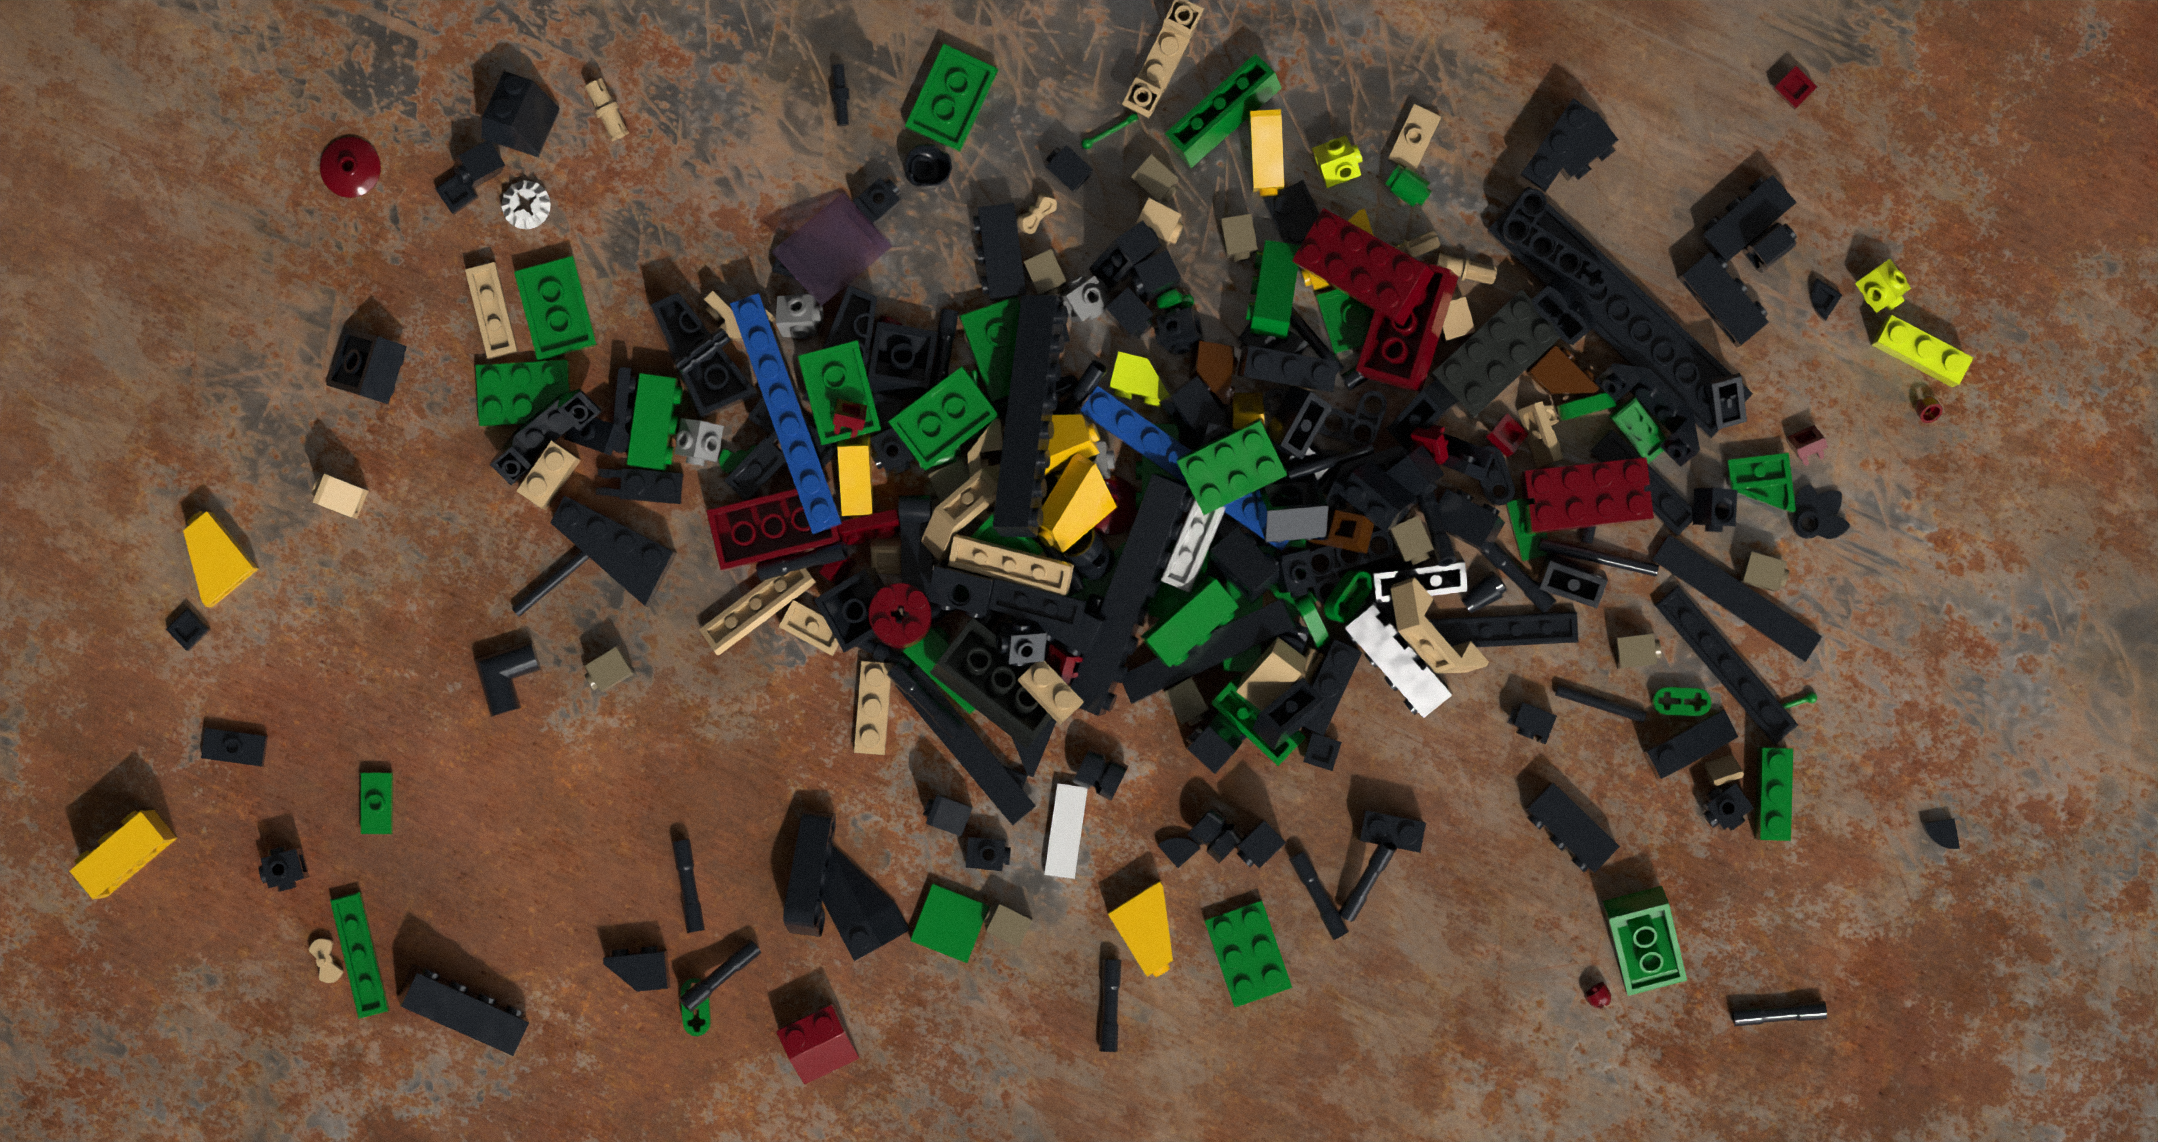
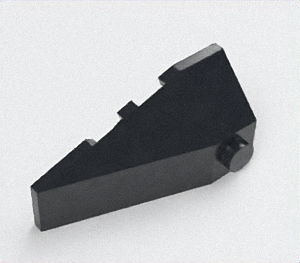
M833 845L822 901L853 960L856 961L910 929L896 903Z

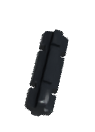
M718 328L711 334L712 337H706L691 348L687 355L683 354L676 359L675 365L682 374L688 373L693 369V365H699L714 354L718 347L722 348L730 341L729 335L723 328Z

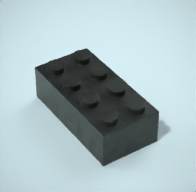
M1520 290L1446 359L1430 377L1434 381L1438 379L1458 400L1456 405L1472 420L1560 337L1556 333L1553 323L1544 319L1534 308L1532 299L1523 290Z
M972 617L930 671V674L1027 749L1052 718L1017 681L1033 664L1027 663L1024 666L1008 664L997 651V636Z

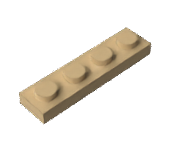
M959 534L953 537L948 566L1062 596H1066L1069 593L1074 564Z
M806 568L764 580L700 628L699 631L713 651L719 656L814 585L816 581Z

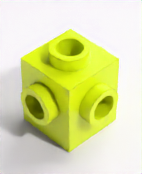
M1346 135L1312 148L1318 171L1327 188L1361 176L1358 163L1363 162L1361 153L1357 145L1351 146Z
M1888 259L1855 283L1867 304L1876 313L1886 306L1889 311L1905 301L1902 295L1911 289L1905 275L1897 269L1891 259Z

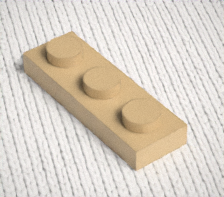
M492 262L465 269L487 358L491 359L518 352L497 264Z
M861 661L854 753L885 755L891 679L887 676V673L892 669V663Z

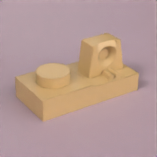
M1543 401L1517 410L1524 430L1529 433L1527 440L1537 468L1564 459L1560 443L1551 427L1559 422L1554 405L1544 406Z

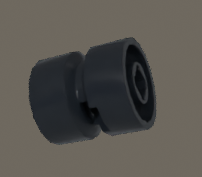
M1093 528L1063 552L1083 577L1089 580H1096L1105 576L1115 562L1113 550Z
M1090 747L1073 782L1086 789L1095 787L1096 794L1111 801L1128 769V765L1114 758L1108 761L1104 753Z
M1215 806L1188 832V835L1199 846H1207L1206 852L1218 863L1245 836L1233 823L1227 824L1226 816Z

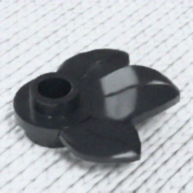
M1810 484L1803 487L1795 499L1797 513L1792 520L1794 532L1804 539H1811L1817 535L1825 539H1833L1844 534L1849 529L1850 524L1842 517L1837 516L1842 503V493L1840 491H1826L1817 495V492ZM1804 518H1809L1812 521V527L1809 530L1802 526Z

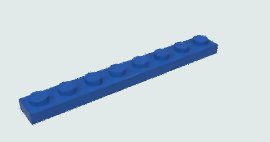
M757 293L730 303L812 534L842 524L760 294Z
M1097 386L1080 412L1174 478L1188 485L1176 458L1191 452V450ZM1252 492L1224 505L1226 507L1224 511L1226 514L1264 539L1259 526L1256 496ZM1285 540L1279 543H1268H1270L1278 550L1282 551L1289 542V540Z

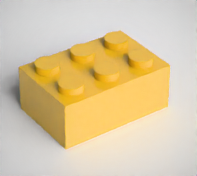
M135 810L121 821L124 825L115 832L112 830L107 832L97 841L100 845L91 852L89 850L83 852L73 861L76 866L69 872L93 900L108 897L177 839L155 810H140L139 812Z

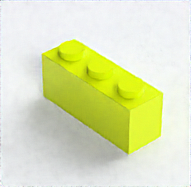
M1893 315L1884 319L1871 344L1950 387L1960 385L1974 358Z

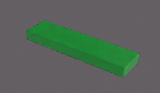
M358 892L330 899L358 1019L390 1011L362 893Z

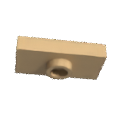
M1414 104L1389 155L1388 161L1401 165L1404 168L1408 166L1416 172L1441 116Z

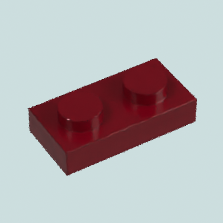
M896 509L841 521L842 524L837 526L841 541L848 545H859L867 539L876 537L886 539L894 536L895 533L901 532Z

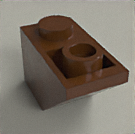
M1198 341L1191 349L1189 379L1198 376L1200 380L1209 386L1211 396L1216 403L1226 409L1233 403L1235 396V387L1231 386L1232 375H1235L1238 365V359L1234 357L1235 346Z
M1555 345L1527 373L1548 395H1592L1599 389L1594 381L1596 377L1586 368L1581 371L1573 363L1576 358L1565 347L1559 349Z
M1329 510L1326 537H1318L1308 541L1367 554L1374 523L1362 515Z

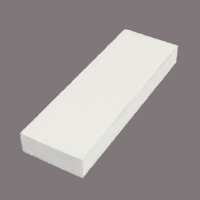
M1194 499L1161 581L1191 592L1226 507L1222 506L1203 515L1196 499Z
M1057 783L1044 875L1075 879L1087 789L1084 787Z

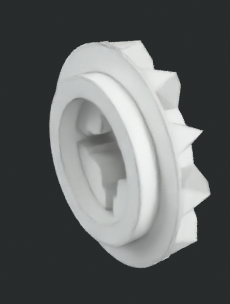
M526 180L511 184L510 188L503 194L501 205L507 221L520 229H532L541 225L548 217L551 207L550 198L546 190L538 183ZM519 194L527 200L535 198L534 202L530 204L531 211L533 212L532 216L524 209L516 211L521 205Z

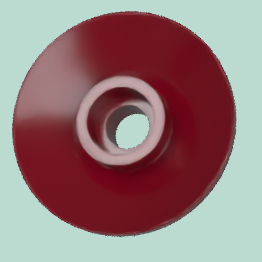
M355 137L341 138L333 142L324 151L320 161V174L324 184L333 193L345 198H356L367 194L375 187L381 173V162L376 150L368 142ZM346 161L353 162L354 167L351 171L347 172L344 170L343 165Z
M1111 475V478L1103 480L1117 507L1093 527L1098 534L1106 536L1117 535L1129 529L1138 513V510H1136V491L1123 478Z

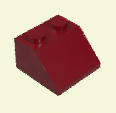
M834 1003L776 1031L791 1064L804 1085L860 1058Z

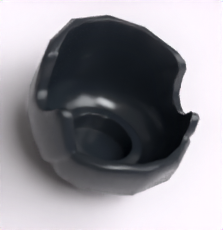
M934 144L916 145L905 156L903 162L905 177L910 184L918 189H936L949 179L952 171L951 157L948 153L939 150Z

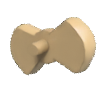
M1040 193L1036 204L1029 207L1028 210L1030 212L1018 216V227L1021 231L1034 234L1040 220L1045 215L1056 211L1057 202L1055 198L1048 193Z
M322 937L314 940L309 947V952L317 959L316 964L320 967L319 980L325 983H334L342 976L343 969L333 962L331 951L334 942Z

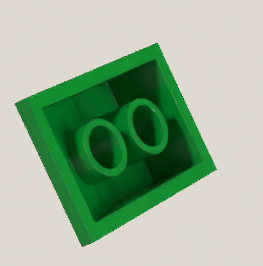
M1662 886L1603 901L1609 930L1628 996L1687 981L1670 905Z

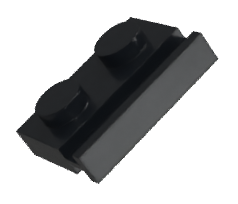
M1304 180L1278 191V195L1268 196L1263 199L1283 243L1301 246L1320 214Z

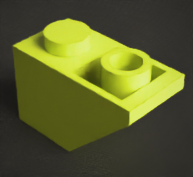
M1118 351L1109 386L1110 390L1115 391L1114 396L1127 400H1132L1133 395L1144 398V404L1161 408L1160 401L1168 396L1169 393L1147 358Z

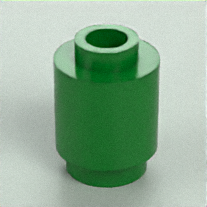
M1398 165L1385 183V185L1391 188V193L1411 207H1414L1416 203L1422 206L1432 192L1428 188L1431 182L1408 166L1404 168Z

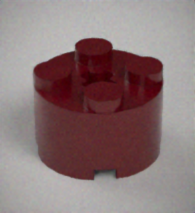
M896 583L880 589L874 596L869 608V621L875 635L883 643L894 648H908L917 644L926 636L931 626L932 613L927 598L919 589L909 584ZM902 608L909 617L903 618L902 623H897L896 618L892 617V614L898 613V610Z

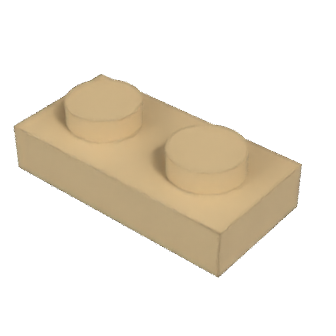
M795 600L792 601L779 627L833 656L839 643L824 617Z
M1045 661L1036 662L1017 680L1059 725L1084 703Z

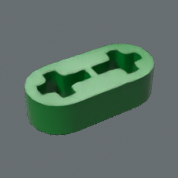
M1607 393L1557 406L1560 421H1565L1616 407V402Z
M1352 569L1342 577L1325 602L1324 610L1329 619L1347 622L1353 617L1372 590L1373 582L1370 574Z
M1306 594L1294 600L1296 608L1305 626L1308 628L1309 635L1317 649L1319 650L1331 644L1332 641L1309 595Z
M1660 688L1655 691L1651 700L1653 708L1659 714L1683 716L1704 715L1709 711L1712 703L1708 692L1699 688ZM1664 692H1668L1669 698L1679 699V704H1671L1668 706V710H1664V705L1659 704L1658 699L1664 697ZM1695 693H1698L1699 698L1705 700V704L1699 706V711H1695L1693 705H1684V699H1693Z
M696 977L688 979L681 987V996L687 992V989L692 988V983H698L703 979ZM710 997L695 1008L699 1009L700 1019H705L706 1022L700 1026V1031H696L695 1026L689 1025V1020L694 1018V1010L689 1012L681 1003L682 1021L685 1031L691 1036L697 1037L705 1034L710 1029L712 1021Z

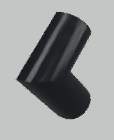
M533 641L473 658L491 717L520 709L521 705L513 679L542 670Z

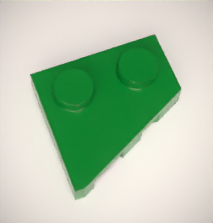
M1789 453L1726 460L1730 489L1738 490L1737 494L1787 512L1796 511Z

